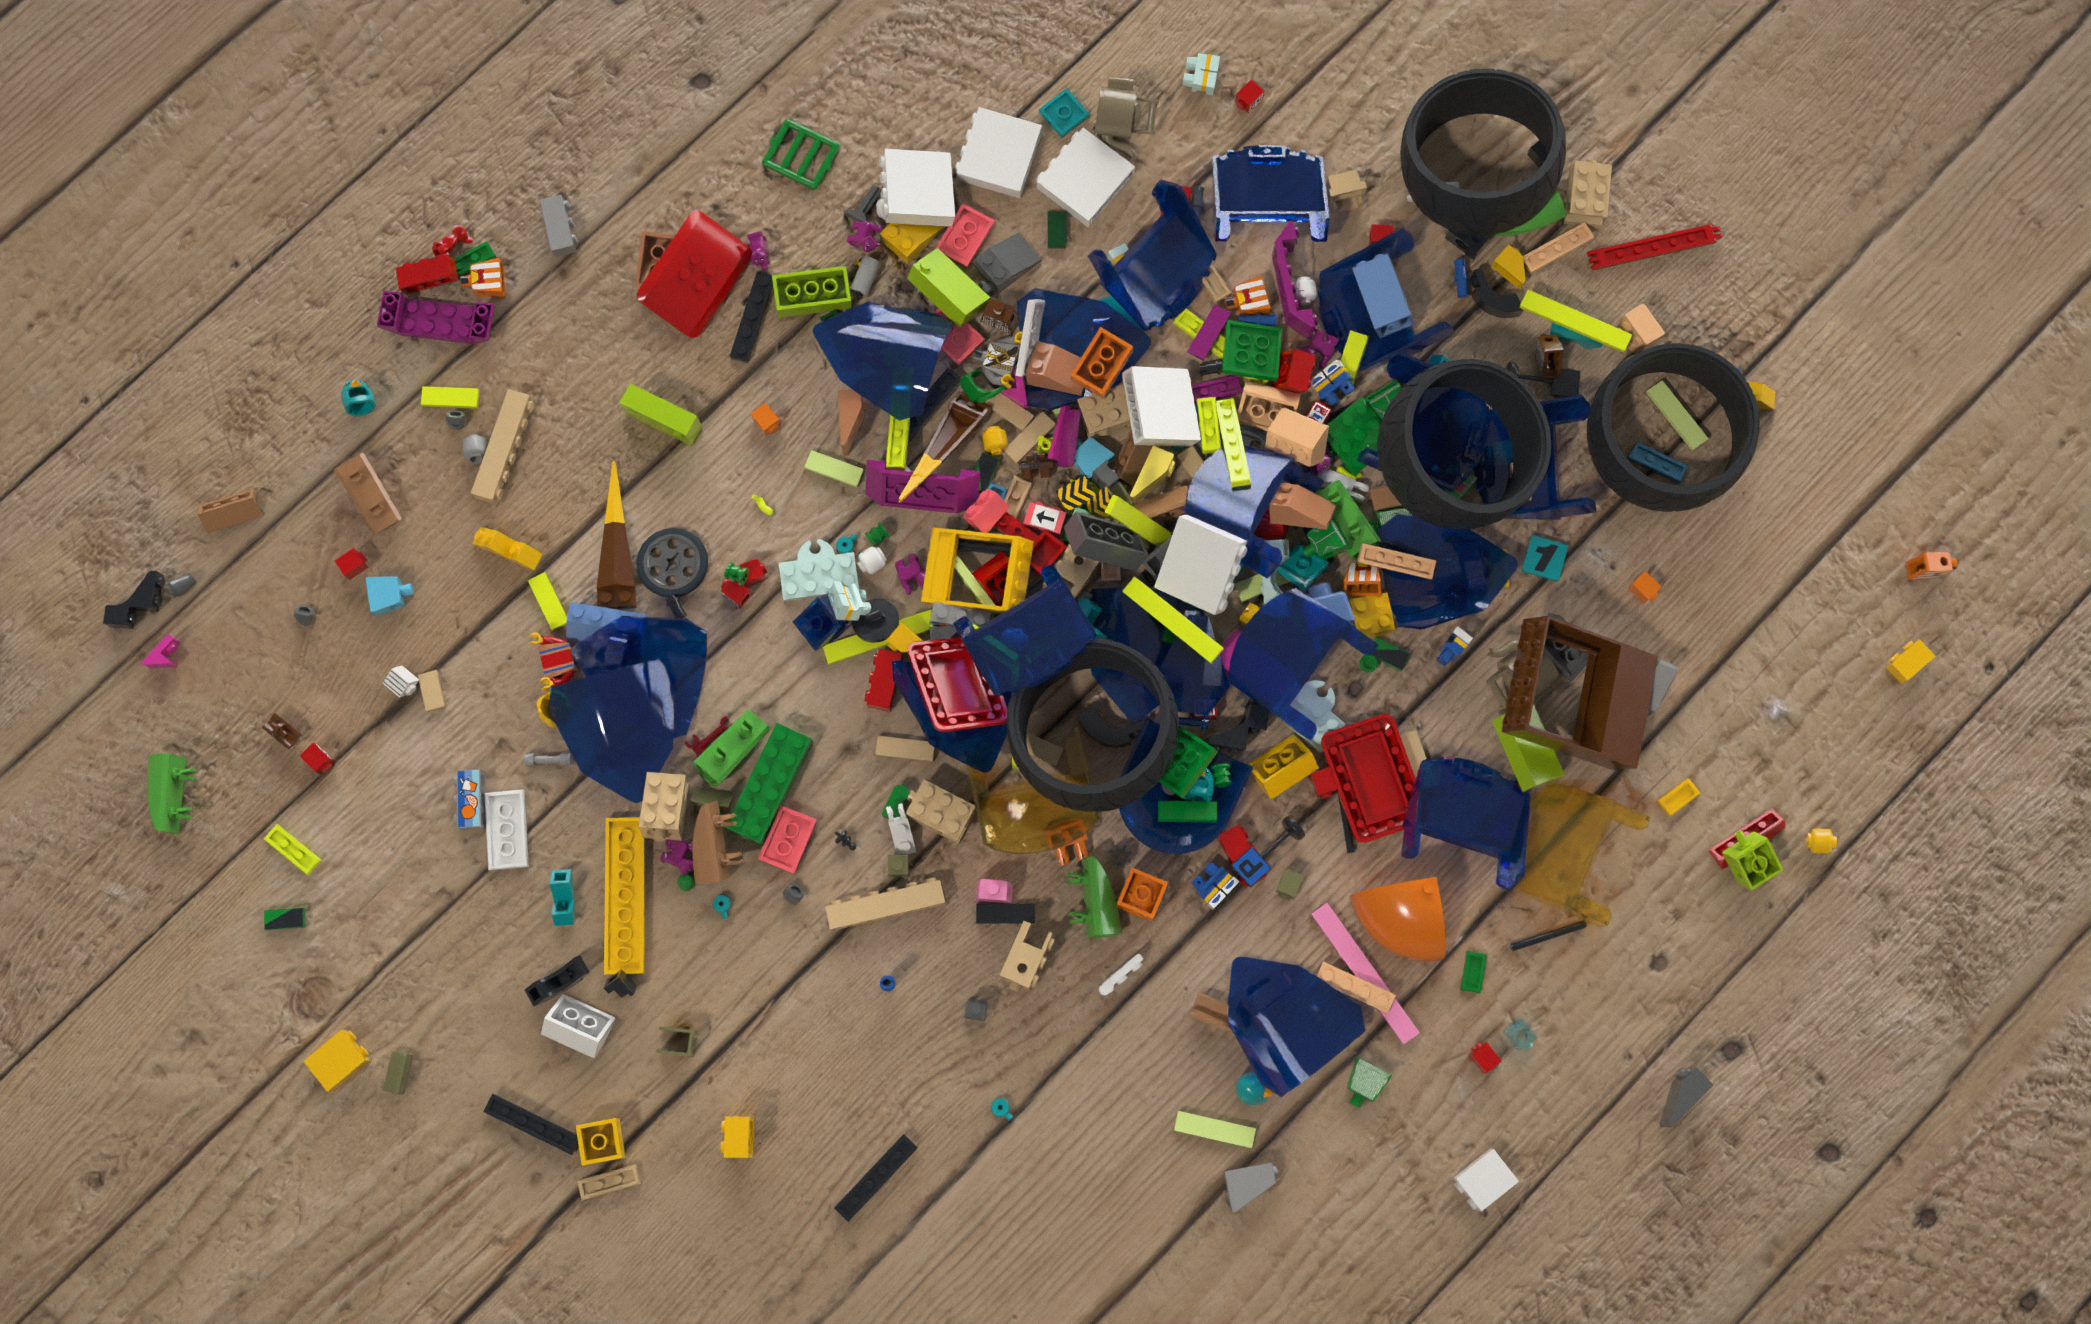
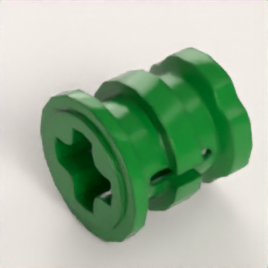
M880 522L878 527H873L870 532L864 533L873 547L876 546V543H881L885 537L890 538Z
M730 562L725 569L724 577L726 579L731 578L733 582L738 581V584L743 586L748 578L749 568L742 569V566H735L734 563Z
M1217 764L1211 767V771L1215 772L1213 774V778L1216 780L1214 783L1215 787H1227L1232 784V781L1229 779L1231 777L1228 771L1230 769L1229 764Z

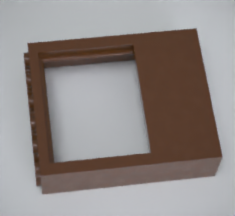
M1551 616L1523 619L1501 732L1611 770L1636 769L1640 757L1658 656ZM1546 638L1589 654L1573 740L1529 725Z

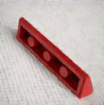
M1770 809L1738 831H1742L1745 837L1754 831L1767 837L1769 840L1785 829V821L1773 809ZM1735 833L1709 849V852L1721 869L1729 866L1722 852L1738 842Z

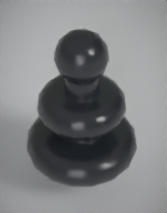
M843 830L841 833L838 831L834 833L837 835L835 843L838 844L842 841L841 845L843 847L848 846L851 851L856 849V845L850 842L851 837H845L847 835L846 830Z

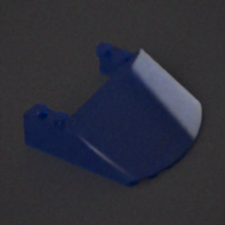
M1278 145L1246 146L1241 151L1234 152L1231 149L1225 155L1219 156L1217 154L1213 156L1212 197L1215 242H1226L1229 240L1231 234L1230 222L1289 221L1309 222L1311 240L1314 242H1327L1330 216L1323 157L1319 155L1313 157L1306 154V150L1301 149L1300 152L1291 151L1290 147Z
M1162 179L1153 188L1152 196L1156 199L1159 209L1163 214L1113 266L1102 250L1095 249L1088 255L1089 260L1101 279L1099 283L1145 331L1151 330L1155 326H1163L1164 322L1176 318L1192 303L1203 288L1201 286L1202 279L1205 276L1209 277L1211 273L1209 268L1212 260L1215 261L1217 253L1182 186Z
M1404 228L1322 270L1319 275V312L1326 333L1339 339L1335 348L1341 355L1343 354L1350 331L1369 336L1359 369L1363 372L1422 352L1424 348L1455 333L1452 326L1444 321L1418 334L1415 333L1413 326L1380 338L1374 329L1352 268L1356 267V264L1359 262L1373 260L1379 254L1385 255L1388 253L1391 261L1412 251L1415 246V240L1412 233Z
M1399 352L1388 361L1387 373L1390 378L1406 384L1417 374L1433 367V365L1406 353ZM1453 387L1426 389L1417 403L1412 424L1413 443L1423 469L1439 488L1450 491L1466 480L1474 467L1477 466L1485 449L1489 431V423H1487L1489 406H1486V402L1470 392ZM1369 448L1363 449L1359 453L1357 461L1381 471L1377 451Z
M1583 395L1540 401L1543 412L1546 414L1551 434L1549 465L1542 482L1532 495V499L1528 500L1518 510L1504 519L1561 520V517L1596 513V503L1589 497L1560 501L1555 426L1586 420L1590 415V404ZM1494 410L1487 412L1483 426L1479 428L1477 443H1475L1473 456L1474 476L1478 478L1476 486L1485 505L1495 504L1503 496L1511 480L1510 464L1513 463V450L1509 434Z
M1243 445L1251 485L1232 487L1224 447L1210 455L1194 474L1186 493L1187 498L1184 511L1186 515L1248 541L1246 544L1247 552L1240 562L1268 579L1279 567L1282 561V554L1279 548L1273 547L1261 537L1255 536L1254 532L1282 480L1290 484L1298 483L1301 487L1313 493L1321 488L1324 480L1293 462L1295 457Z
M1053 564L1042 568L1040 571L1047 587L976 630L970 619L966 616L959 618L953 623L995 697L1002 696V693L1007 691L1017 693L1019 692L1018 688L1027 685L1031 688L1053 677L1069 666L1076 654L1079 652L1083 653L1086 650L1085 645L1090 640L1094 641L1097 636Z
M1294 588L1273 598L1262 606L1247 622L1235 643L1230 659L1228 683L1304 738L1312 740L1317 732L1316 724L1290 704L1338 637L1365 655L1374 653L1379 644L1336 613L1297 588Z
M1438 757L1435 760H1422L1402 825L1404 835L1401 857L1413 859L1418 855L1421 834L1497 858L1496 884L1504 890L1512 891L1525 876L1531 795L1527 791L1522 792L1515 785L1516 782L1514 780H1507L1500 775L1501 772L1479 762L1456 757L1453 760L1445 759L1444 757Z

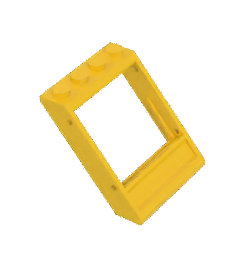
M932 528L921 602L930 605L937 602L991 613L1023 616L1034 541L1019 536ZM959 538L1012 543L1002 607L950 601Z

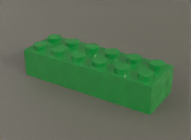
M776 723L732 812L736 816L729 819L730 821H737L736 826H725L727 830L761 846L764 845L780 806H783L814 743L811 738Z

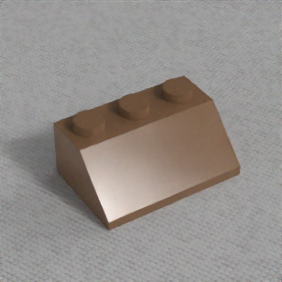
M1178 485L1173 487L1170 492H1159L1153 495L1154 498L1148 500L1143 498L1136 501V504L1133 505L1141 513L1157 524H1160L1184 513L1194 511L1196 500L1187 485L1183 487Z

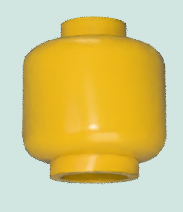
M1000 426L986 428V431L982 434L984 450L990 452L991 455L1002 454V451L1008 447L1006 431L1001 429Z
M1814 828L1810 833H1807L1806 847L1813 854H1829L1832 848H1836L1837 837L1833 836L1830 829Z

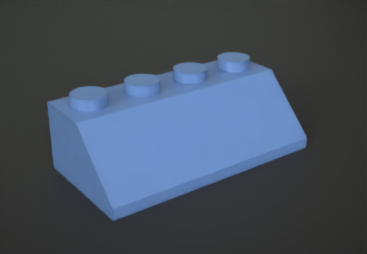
M570 602L567 616L566 641L573 645L642 656L649 618L646 614Z

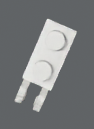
M1330 469L1322 470L1317 474L1314 482L1315 486L1325 488L1331 483L1340 480L1353 500L1361 503L1364 502V496L1351 491L1353 488H1356L1363 492H1368L1369 487L1367 485L1356 482V480Z
M898 804L901 816L896 818L893 817L894 814L891 806L886 807L897 855L915 853L916 848L903 804Z
M1139 953L1132 956L1102 982V985L1098 988L1099 993L1104 996L1111 993L1115 983L1120 985L1128 978L1126 974L1130 970L1135 972L1143 965L1141 963L1143 957Z

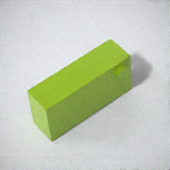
M938 248L913 264L907 278L959 328L982 313L990 299L977 284Z
M846 266L772 275L778 318L830 312L835 309L837 311L852 309Z
M631 383L620 401V405L627 415L690 446L693 445L702 429V425L696 415Z
M1533 704L1529 725L1545 730ZM1505 714L1492 720L1522 792L1550 783L1565 775L1553 749L1501 732Z

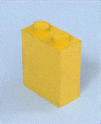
M340 1030L303 1061L327 1092L337 1090L371 1061L367 1057L369 1055L368 1051L363 1046L359 1047L355 1042L357 1038L351 1031Z

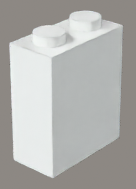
M1494 1149L1486 1151L1453 1178L1456 1182L1454 1184L1456 1189L1461 1194L1464 1192L1469 1198L1466 1200L1473 1210L1477 1209L1478 1211H1483L1519 1182Z

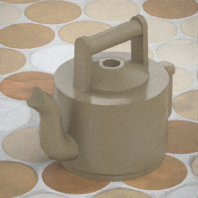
M1109 77L1108 87H1101L1095 133L1102 135L1103 143L1112 150L1124 151L1132 158V154L1138 155L1134 148L1127 143L1116 141L1113 137L1131 139L1132 133L1155 134L1154 124L1159 101L1137 97V91L1133 90V78ZM1138 101L1150 103L1146 130H1135L1141 115Z
M1511 639L1499 649L1489 648L1490 652L1487 654V656L1495 658L1505 656L1497 662L1498 671L1486 680L1487 685H1490L1501 704V709L1506 708L1507 699L1496 680L1502 676L1505 685L1510 689L1519 639ZM1544 651L1535 692L1534 706L1553 691L1550 685L1558 678V672L1553 662Z

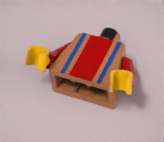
M536 632L529 635V637L536 639V642H529L531 646L540 644L538 645V650L545 677L538 684H546L541 689L543 692L547 691L549 687L555 688L566 685L578 671L576 662L586 660L584 649L573 651L572 645L564 639L554 636H540Z

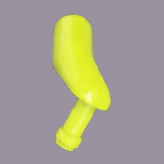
M1338 466L1336 469L1337 473L1354 480L1362 477V473L1354 476L1342 466Z
M756 495L752 496V499L756 500L762 512L768 516L773 514V510L765 504L763 498H758Z

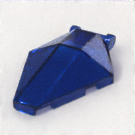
M1189 614L1187 619L1216 642L1209 616ZM1176 636L1158 669L1173 693L1178 712L1202 714V719L1178 717L1179 725L1207 729L1209 713L1230 687L1221 655L1211 664Z

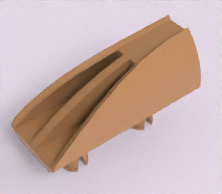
M364 453L357 455L334 469V472L375 534L402 519Z
M717 800L703 805L697 816L693 836L695 884L721 882L730 877L729 865L743 863V859H734L742 855L741 852L726 853L722 829L724 826H736L737 821L728 820L735 817L736 814L720 815Z

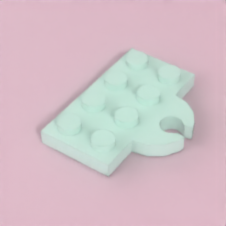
M817 539L821 550L819 553L813 554L810 552L811 541H807L801 546L796 561L779 563L783 600L791 601L828 595L833 581L841 582L843 587H848L850 584L855 583L857 589H859L854 552L835 555L833 548L827 542Z
M1312 680L1306 682L1303 686L1296 682L1274 709L1271 710L1269 708V711L1318 753H1321L1323 751L1321 746L1322 736L1345 725L1342 720L1331 712L1335 705L1334 691L1330 688L1327 691L1326 697H1319L1317 689L1323 687L1325 682Z

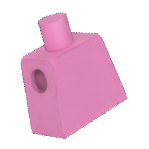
M979 879L976 881L975 901L1012 904L1013 884L1009 881Z

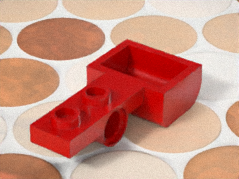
M1005 512L993 526L1003 535L1019 536L1034 541L1030 570L1042 578L1067 549L1064 543L1047 530H1044L1038 536L1008 512Z

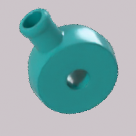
M853 533L850 537L839 538L836 543V549L841 554L850 553L854 548L853 541L858 537Z
M718 895L713 900V908L716 912L721 913L722 919H727V911L731 907V901L726 895Z
M997 1098L992 1102L991 1111L995 1116H1005L1008 1121L1013 1117L1009 1113L1010 1106L1006 1099ZM999 1105H1002V1110L998 1109Z

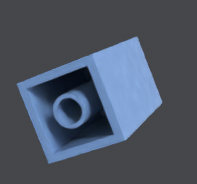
M1388 253L1376 255L1373 260L1368 262H1359L1356 264V267L1352 268L1374 329L1380 338L1415 325Z

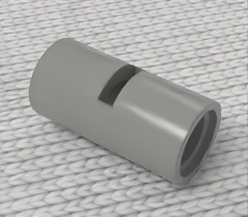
M868 256L862 258L850 288L852 294L861 298H867L880 266L879 261Z

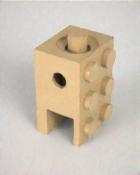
M1591 159L1586 160V162L1574 161L1568 175L1565 206L1567 216L1564 217V224L1580 225L1585 222L1588 227H1602L1603 218H1607L1612 165L1600 164L1596 160Z
M1124 384L1110 388L1104 399L1095 394L1077 399L1079 404L1077 410L1081 411L1080 418L1087 438L1091 437L1094 440H1098L1131 429Z
M1070 544L1064 552L1063 561L1059 560L1054 567L1053 576L1049 575L1042 588L1044 589L1043 595L1047 597L1056 581L1068 589L1070 592L1063 602L1067 612H1069L1071 605L1075 603L1100 565V561L1074 555Z
M647 772L639 821V829L643 838H650L659 842L667 839L682 841L690 787L689 784L685 783L686 775Z
M924 779L918 791L911 790L908 795L907 801L911 802L905 814L909 819L959 844L977 809H975V805Z
M1023 921L1000 973V979L1009 982L1008 988L1019 993L1021 988L1027 991L1031 987L1035 988L1039 976L1036 975L1038 969H1043L1047 957H1044L1046 951H1051L1055 939L1052 938L1053 933L1049 932L1041 950L1025 943L1031 929V923Z

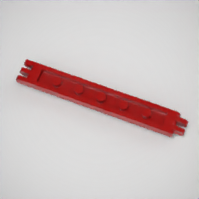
M1712 224L1591 250L1587 252V256H1595L1589 259L1590 264L1597 263L1591 266L1593 271L1716 243L1717 239H1721L1723 235L1722 233L1715 234L1721 231L1720 226L1712 227Z

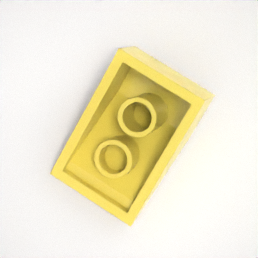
M1153 445L1130 494V498L1133 501L1131 506L1165 482L1167 476L1171 477L1175 468L1174 454Z

